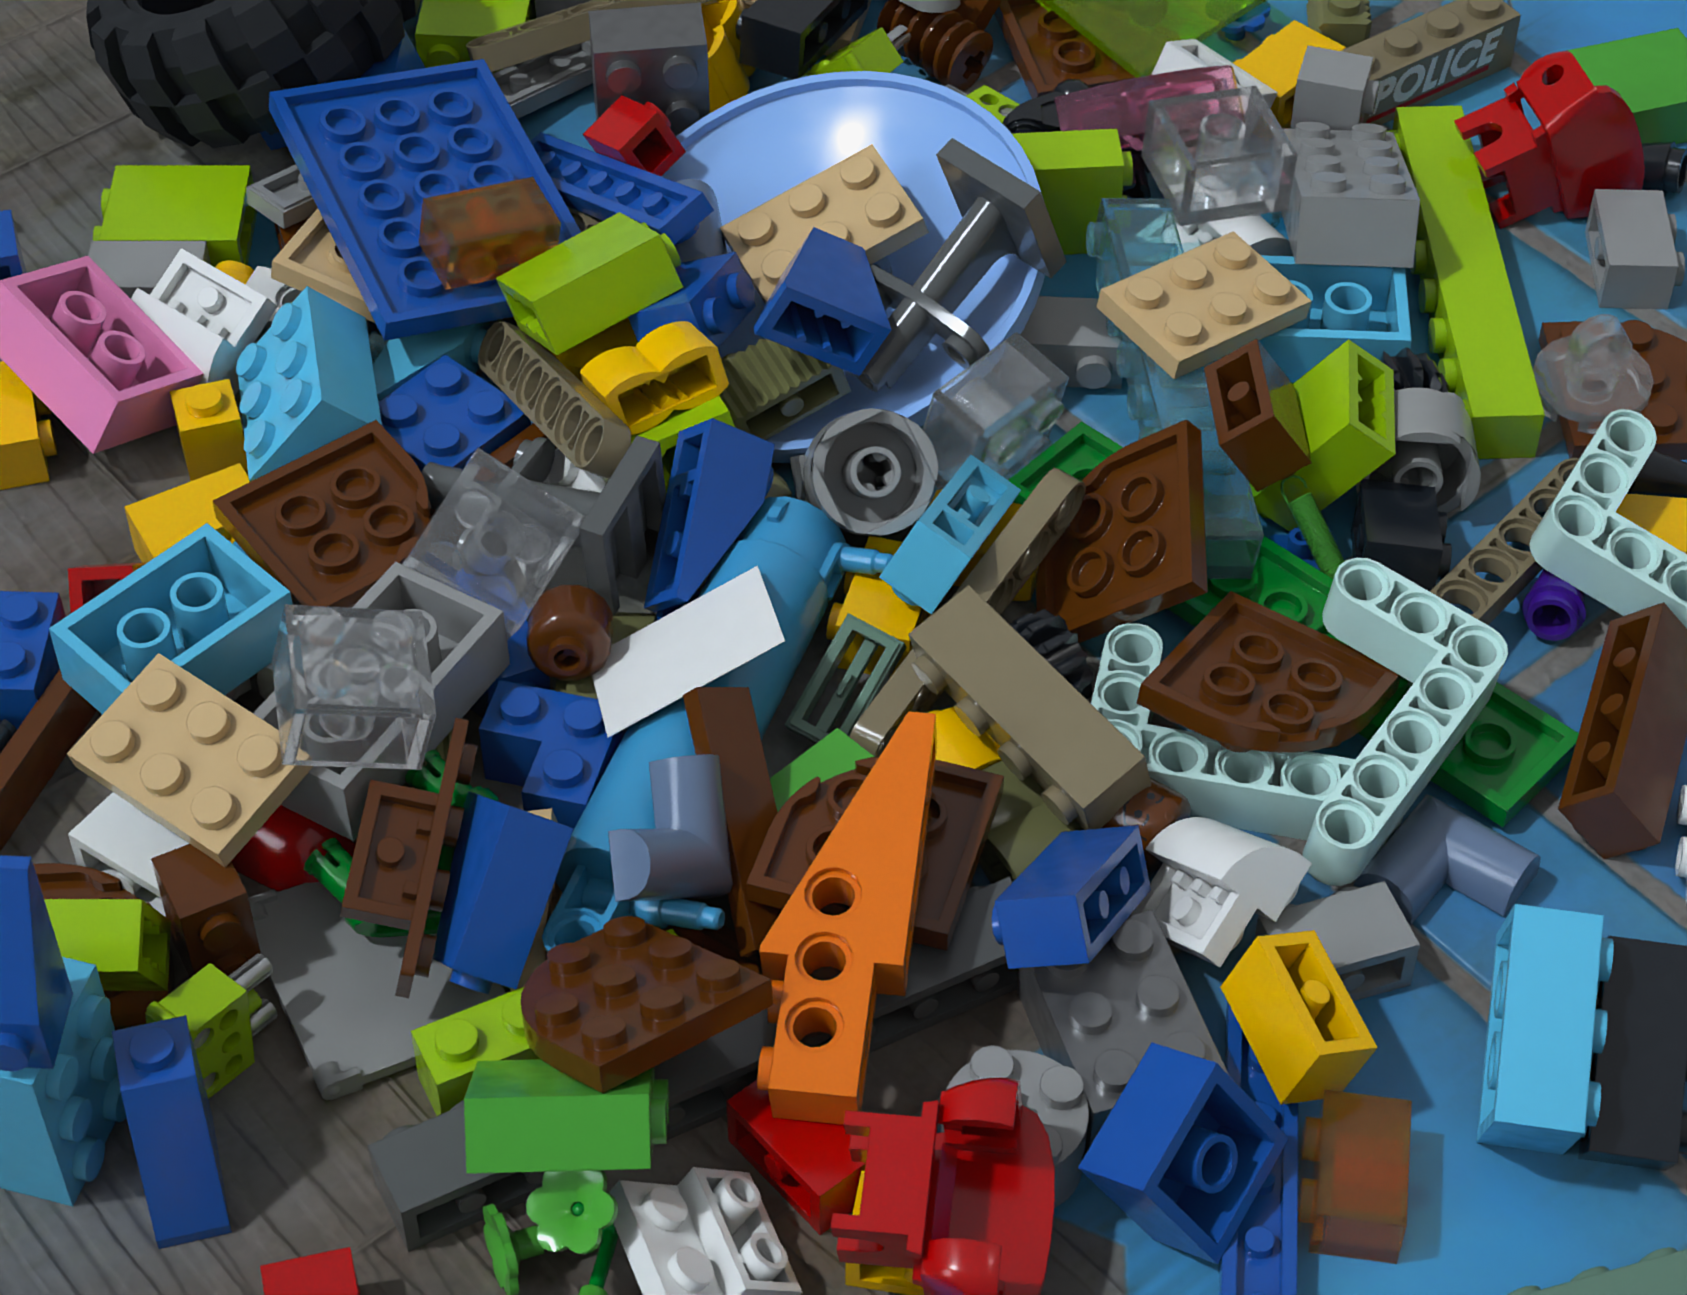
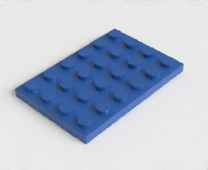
M484 59L278 90L269 93V111L384 341L514 317L496 277L581 233Z

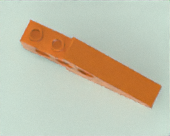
M907 712L760 944L759 954L763 976L771 979L774 1005L768 1008V1023L777 1024L774 1047L762 1046L757 1087L758 1090L768 1091L773 1118L844 1125L845 1110L862 1111L877 994L906 996L937 755L936 714ZM832 903H841L850 907L840 915H827L820 912L823 907ZM821 967H833L841 971L837 977L831 980L821 981L810 976L813 971ZM812 1032H824L833 1037L829 1043L821 1047H809L799 1042L805 1035Z

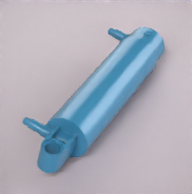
M787 496L766 498L734 543L712 569L697 598L758 565L785 642L702 687H749L762 740L828 607V600H832L844 573L853 572L870 575L882 573L893 555L880 553L876 549L850 547L846 543L839 526L831 521L822 510L806 501ZM683 697L628 727L578 820L555 879L562 891V895L542 935L547 953L557 945L574 943L603 929L604 924L608 921L623 916L639 917L646 923L662 930L667 928L668 925L700 931L704 928L719 930L723 927L725 922L723 910L721 908L709 907L706 903L683 899L615 902L608 831L617 829H656L649 762L672 757L696 755Z

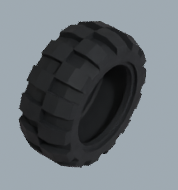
M87 0L86 18L90 45L95 52L96 61L133 115L140 118L145 126L172 141L190 147L202 141L212 148L244 144L251 135L266 131L269 135L279 132L269 111L270 92L361 78V75L375 62L385 61L404 38L403 23L417 15L421 0Z

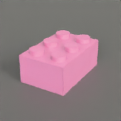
M89 256L0 280V359L8 365L93 454L177 425L169 391L198 385L204 373Z

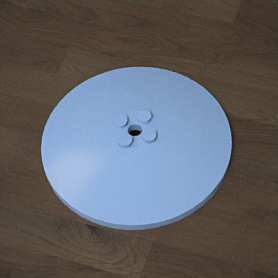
M847 71L810 75L754 91L727 103L701 118L676 136L686 152L662 176L675 182L684 179H695L707 183L717 198L722 226L873 144L924 218L929 232L873 263V265L912 286L962 219L936 156L951 138L1041 192L1034 169L1023 148L1011 132L989 111L970 98L945 86L921 78L873 71ZM726 243L727 252L732 253L731 249ZM1007 254L998 259L953 312V315L976 331L988 345L990 354L981 365L974 363L969 369H966L957 364L944 350L942 344L945 340L936 333L891 388L883 385L878 392L872 391L853 373L843 370L851 392L767 439V441L775 444L772 463H791V457L805 455L811 442L824 426L848 413L869 408L884 409L900 414L920 427L943 414L974 390L1008 354L1032 314L1045 275L1012 254ZM755 287L754 300L756 306L718 347L721 359L728 354L745 351L748 345H756L759 339H766L756 335L753 328L765 307V303ZM888 307L885 310L888 318L894 312V308Z

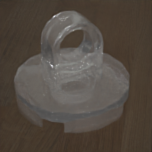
M1610 314L1590 317L1580 323L1572 335L1551 341L1538 353L1533 367L1545 416L1557 422L1559 414L1568 420L1579 422L1577 431L1588 434H1595L1604 419L1613 411L1625 409L1641 413L1648 406L1654 384L1650 366L1636 350L1632 349V342L1617 317Z

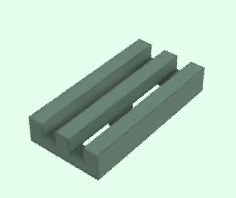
M848 613L786 721V728L797 735L800 734L814 744L826 737L878 646H881L885 650L840 728L842 732L850 736L853 727L889 680L907 648L905 643ZM856 634L861 635L865 640L816 726H813L807 722L854 637Z

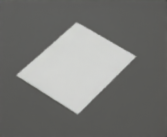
M758 565L611 646V653L605 666L592 675L608 738L683 697V694L692 689L710 683L785 642Z

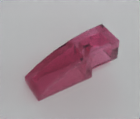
M1231 65L1160 73L1054 97L1061 131L1117 129L1121 149L1131 146L1136 151L1244 121L1234 69Z

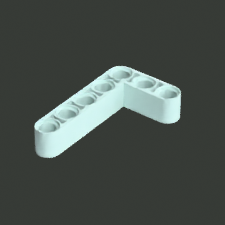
M1619 409L1611 412L1604 419L1534 531L1529 543L1530 551L1535 561L1545 570L1622 616L1664 602L1687 628V554L1616 513L1654 449L1657 440L1655 428L1647 418L1632 410Z
M1357 557L1346 560L1338 566L1323 609V624L1327 631L1335 638L1412 682L1413 685L1321 804L1315 816L1303 850V857L1312 863L1308 873L1317 881L1331 886H1343L1352 883L1360 876L1488 703L1508 655L1506 641L1492 627L1379 562L1369 558Z
M1125 623L1112 629L1105 639L1091 704L1145 756L1149 777L1184 795L1191 807L1190 818L1204 817L1237 829L1307 841L1319 807L1356 759L1310 751L1278 753L1250 750L1248 752H1233L1221 746L1218 741L1197 732L1151 725L1153 711L1136 703L1141 683L1161 663L1163 652L1162 639L1154 629L1140 623ZM1401 819L1400 822L1397 824V826L1394 828V830L1391 832V834H1390L1389 837L1386 839V841L1383 843V845L1380 847V849L1385 845V843L1390 839V837H1391V836L1395 833V831L1400 827V825H1401V823H1402V819Z

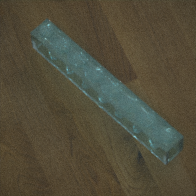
M1101 198L1096 222H1089L1087 226L1086 249L1089 257L1096 258V289L1098 295L1102 288L1184 253L1169 199ZM1106 317L1108 335L1120 338L1116 357L1117 372L1120 378L1127 379L1129 387L1127 410L1130 420H1137L1140 430L1138 440L1186 419L1201 430L1207 579H1251L1264 533L1249 481L1219 446L1204 367L1213 362L1177 379H1173Z

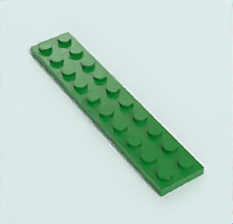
M1081 421L1008 480L1021 489L1013 503L1023 505L1042 478L1053 468H1058L1082 481L1097 465L1123 447ZM1204 498L1208 592L1167 609L1196 627L1232 591L1338 640L1327 631L1322 617L1333 579ZM1401 676L1396 693L1358 734L1370 741L1413 683ZM1496 682L1488 703L1430 781L1499 826L1504 827L1571 761L1579 733Z

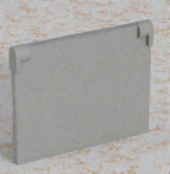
M320 882L303 883L277 893L275 889L248 898L261 954L268 958L273 966V972L268 978L312 1071V1076L320 1094L325 1100H334L363 1089L362 1085L415 1066L416 1060L411 1030L506 994L503 986L494 982L489 994L449 981L453 969L432 959L428 978L414 975L409 999L395 996L408 936L380 938L357 934L344 921L345 917H340L342 904Z

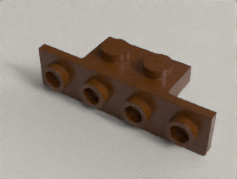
M455 717L439 793L370 780L342 902L340 917L409 930L395 996L409 999L414 975L428 978L437 936L424 933L428 910L443 911L451 871L438 869L437 867L442 846L456 849L464 807L451 805L456 783L469 786L478 745L465 743L469 720Z

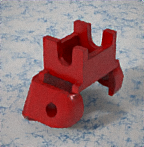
M1568 50L1550 53L1537 59L1524 71L1520 80L1516 81L1517 87L1512 83L1504 89L1506 97L1454 121L1455 127L1463 141L1476 135L1479 137L1481 149L1474 152V157L1479 165L1484 189L1506 182L1508 194L1488 204L1491 215L1500 229L1548 207L1551 208L1553 213L1562 211L1567 219L1586 218L1589 216L1595 189L1642 190L1645 174L1644 155L1640 133L1633 112L1618 91L1607 85L1594 86L1574 55ZM1522 98H1525L1541 123L1534 130L1524 115L1521 103Z
M985 1078L954 1086L946 1091H941L940 1104L939 1100L923 1102L921 1117L845 1110L844 1129L846 1134L851 1135L849 1144L851 1160L853 1162H864L866 1165L860 1214L832 1213L831 1232L833 1237H838L836 1251L839 1262L913 1269L912 1282L923 1287L924 1295L1041 1294L1045 1283L1052 1243L1055 1210V1167L1049 1135L1038 1114L1022 1105L1020 1081L1009 1078ZM937 1124H943L944 1132L936 1133Z

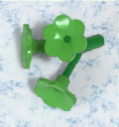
M603 1170L544 1172L542 1187L531 1192L526 1203L528 1217L538 1225L512 1231L507 1226L503 1214L498 1212L494 1204L483 1206L485 1220L484 1237L487 1249L492 1257L497 1282L500 1288L504 1287L506 1295H519L518 1267L520 1260L544 1254L545 1249L550 1252H561L569 1248L575 1253L588 1254L598 1248L599 1244L600 1247L589 1284L582 1286L578 1295H608L607 1291L604 1290V1286L619 1238L614 1226V1221L618 1214V1203L606 1191L607 1177Z

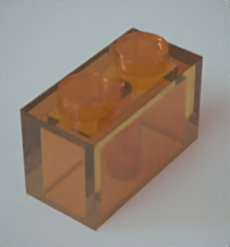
M529 177L423 198L419 245L445 290L495 280L496 277L555 247L559 243L561 222L535 179Z
M1324 1089L1319 1118L1305 1117L1301 1160L1314 1161L1313 1179H1301L1297 1222L1310 1223L1309 1253L1397 1264L1407 1226L1411 1100Z

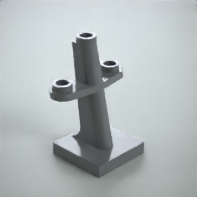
M953 138L947 142L936 156L962 216L961 221L913 286L870 264L884 309L886 310L888 307L895 309L888 318L892 330L861 375L854 374L866 387L875 392H878L883 385L891 388L936 333L945 340L942 346L946 353L963 368L969 369L974 363L981 365L990 354L988 345L976 331L953 315V312L998 259L1007 254H1012L1049 278H1052L1067 262L1041 192Z
M640 436L635 437L601 493L543 483L551 471L555 457V445L548 438L537 437L533 441L526 439L519 445L514 457L513 467L506 476L449 467L434 462H429L424 467L421 473L427 486L431 509L479 521L474 530L466 529L461 534L455 548V563L463 567L466 575L481 577L488 571L507 529L582 547L588 588L593 589L606 600L613 616H615L620 608L616 579L619 574L635 579L640 575L648 561L644 533L647 528L659 532L666 498L660 443Z

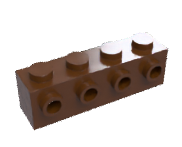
M1664 602L1610 621L1558 806V810L1572 824L1574 830L1583 836L1603 859L1660 844L1687 737V628Z

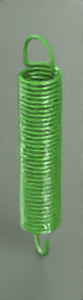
M1296 475L1289 477L1298 478L1303 482L1304 487L1308 488L1306 481L1302 477ZM1289 478L1283 479L1280 487L1281 493L1289 510H1291L1292 516H1294L1296 524H1298L1300 532H1302L1301 535H1303L1307 546H1309L1308 549H1310L1312 557L1316 560L1315 563H1317L1319 571L1334 579L1338 566L1345 562V560H1343L1344 557H1342L1340 549L1336 546L1337 543H1335L1333 535L1329 532L1330 529H1328L1329 527L1326 521H1324L1325 518H1323L1319 507H1317L1318 504H1316L1314 496H1312V493H1307L1289 502L1283 489L1284 483Z

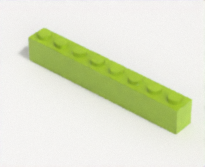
M1462 105L1396 107L1393 129L1386 130V132L1394 133L1420 198L1413 268H1410L1412 275L1419 274L1420 276L1418 290L1419 308L1421 313H1429L1430 317L1428 325L1429 350L1431 353H1438L1439 355L1438 369L1449 386L1448 392L1455 393L1464 402L1465 409L1473 425L1478 459L1535 458L1545 413L1478 164L1474 157L1471 138L1463 141L1455 127L1454 121L1464 116Z

